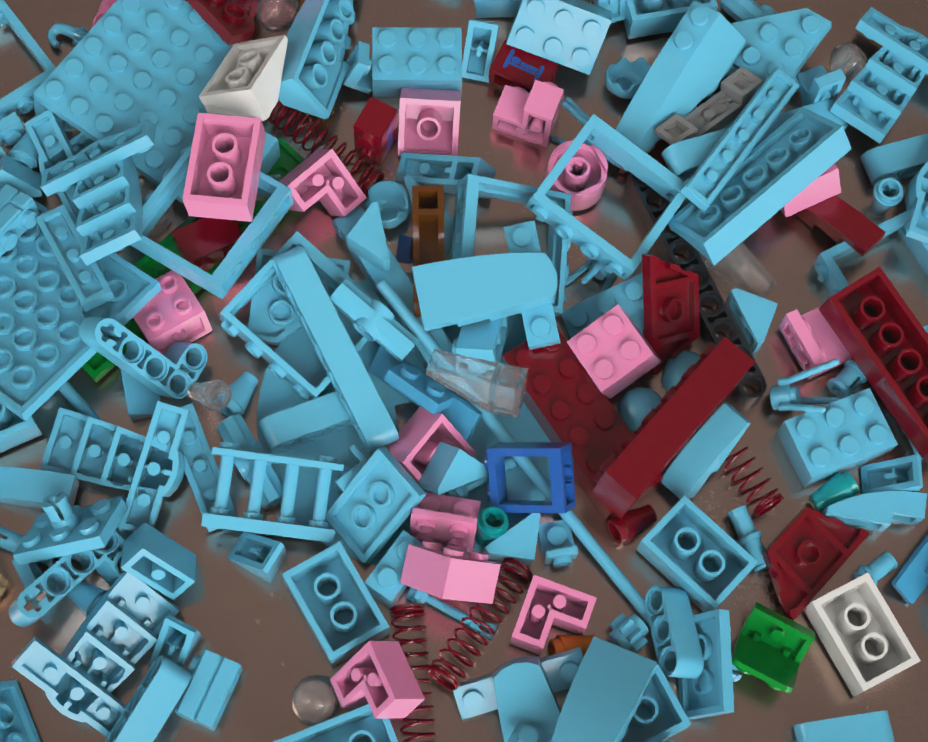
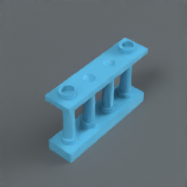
M220 442L219 448L212 447L211 455L221 456L214 508H210V514L203 513L201 526L334 542L335 530L327 529L328 522H325L332 471L342 472L344 464L336 463L337 457L318 455L317 461L240 451V444ZM234 458L254 460L247 512L243 511V518L230 516V510L227 509ZM267 462L287 465L280 516H276L275 522L263 521V514H260ZM299 467L319 469L312 520H309L308 526L295 525L296 518H293Z

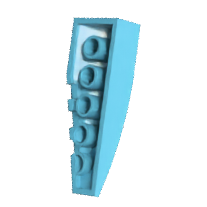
M305 0L286 35L288 43L278 98L284 106L322 119L329 118L346 74L345 50H349L351 45L348 31L349 25L354 24L356 14L353 8V0Z
M694 0L647 72L615 130L648 154L661 139L655 134V129L675 114L685 117L696 109L697 104L706 96L709 97L718 88L746 45V40L721 13ZM603 153L607 159V162L628 172L627 169H625L623 166H621L607 154Z

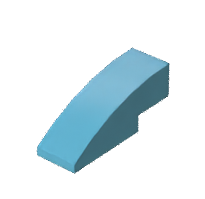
M728 402L724 403L683 448L662 476L663 480L661 483L679 499L684 495L689 499L695 497L710 474L718 471L751 422Z
M0 466V503L43 510L40 504L43 503L44 498L52 493L62 491L66 493L68 501L73 506L80 482L75 475Z
M911 491L866 493L829 505L821 514L828 518L834 517L844 521V525L879 532L885 531L892 522L916 526L925 518L927 493Z

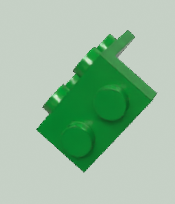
M756 602L739 631L732 653V664L740 672L753 675L765 681L768 686L775 690L791 693L795 686L799 665L814 641L816 632Z

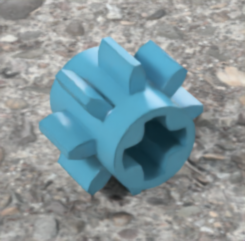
M622 612L609 624L613 631L608 634V637L613 644L627 650L630 649L632 652L637 653L648 643L644 636L649 633V629L634 613L627 618Z

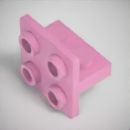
M425 492L426 495L416 508H412L409 534L421 543H423V540L443 544L442 548L447 547L448 544H455L467 547L466 552L473 551L477 516L480 511L481 501Z

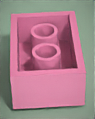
M198 113L182 199L189 216L252 222L266 139L261 118Z

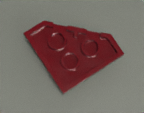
M185 0L228 45L251 40L255 30L254 17L257 12L258 0Z

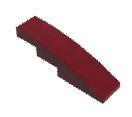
M836 195L795 213L812 229L817 225L837 243L842 239L862 257L880 242L886 233L865 215Z

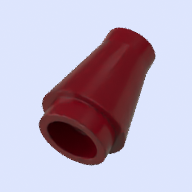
M649 504L628 510L622 518L613 514L612 519L607 521L608 531L615 542L619 544L622 542L629 543L649 525L655 523L657 515Z

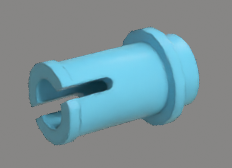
M884 551L867 565L862 564L858 566L855 578L869 573L877 586V581L891 571L896 570L898 563L891 553Z

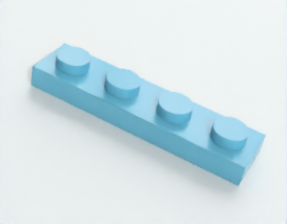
M64 204L35 217L40 230L84 311L87 312L115 299L97 263L93 262L86 265L80 258L83 238L76 230V226Z
M191 403L180 407L189 410L190 414L178 451L183 453L185 461L184 471L203 517V513L210 514V508H214L219 468L214 456L211 455V448L195 408ZM229 495L227 509L230 510V516L238 517ZM207 527V529H208L209 532H212V531H214V530H216V529H219V528Z

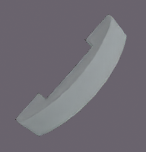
M742 66L721 81L720 92L685 117L675 114L655 129V134L672 145L679 141L718 131L743 110L764 81Z

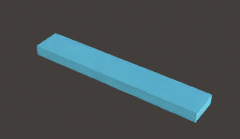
M777 66L690 177L680 193L704 212L800 85Z

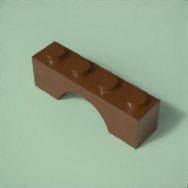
M444 185L412 186L413 266L445 261ZM413 276L414 315L416 317H421L420 306Z

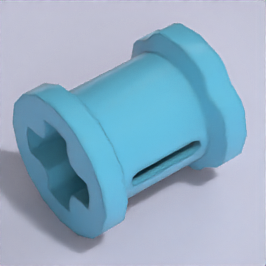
M847 360L844 363V369L835 378H830L827 386L834 395L845 398L852 395L851 392L860 383H865L867 378L855 361Z

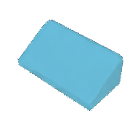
M150 361L146 365L147 372L150 369ZM121 369L127 410L131 421L153 417L157 401L161 402L160 395L154 393Z

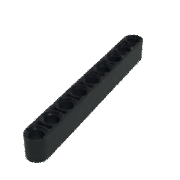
M628 172L625 189L648 233L670 202L647 184L637 182L634 179L637 177ZM647 203H656L660 208H651ZM661 232L654 242L661 260L678 265L680 268L692 271L699 276L700 335L706 347L711 342L718 345L721 340L717 338L715 332H723L732 343L755 361L697 249L675 232L673 234ZM674 254H682L687 260H679ZM701 306H710L714 313H706L702 310ZM756 361L731 392L734 401L744 408H751L757 405L767 388L766 380ZM749 385L753 387L756 394L750 395L746 393L743 386Z

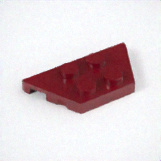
M642 254L644 337L662 361L648 371L647 374L658 375L661 372L660 366L668 358L675 359L686 345L691 344L700 336L699 276L692 271L680 268L678 265L658 259L655 255Z
M808 507L802 509L762 553L785 617L791 620L797 618L870 534L867 530L862 528L855 529L844 525V521L834 517H825L821 512Z

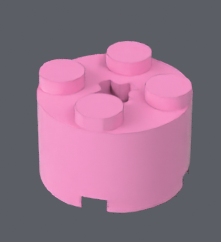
M573 140L564 142L554 149L547 164L545 178ZM582 144L549 190L571 194L570 211L590 208L598 202L604 191L608 173V163L605 155L592 144L591 146Z

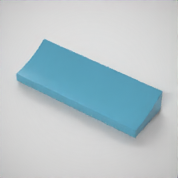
M802 107L750 151L704 212L690 202L668 222L670 229L690 243L715 266L852 149L843 126Z

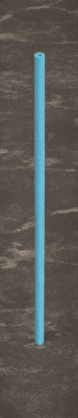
M387 280L381 281L376 286L378 291L469 404L483 413L481 416L482 420L499 441L517 442L429 332L424 330L423 325ZM512 456L548 501H552L550 482L530 457ZM572 509L567 513H558L649 625L644 598Z

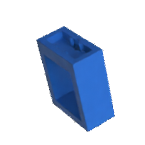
M499 442L487 448L484 465L489 473L487 499L491 503V507H499L505 513H567L576 507L572 442ZM504 456H548L552 501L508 500Z

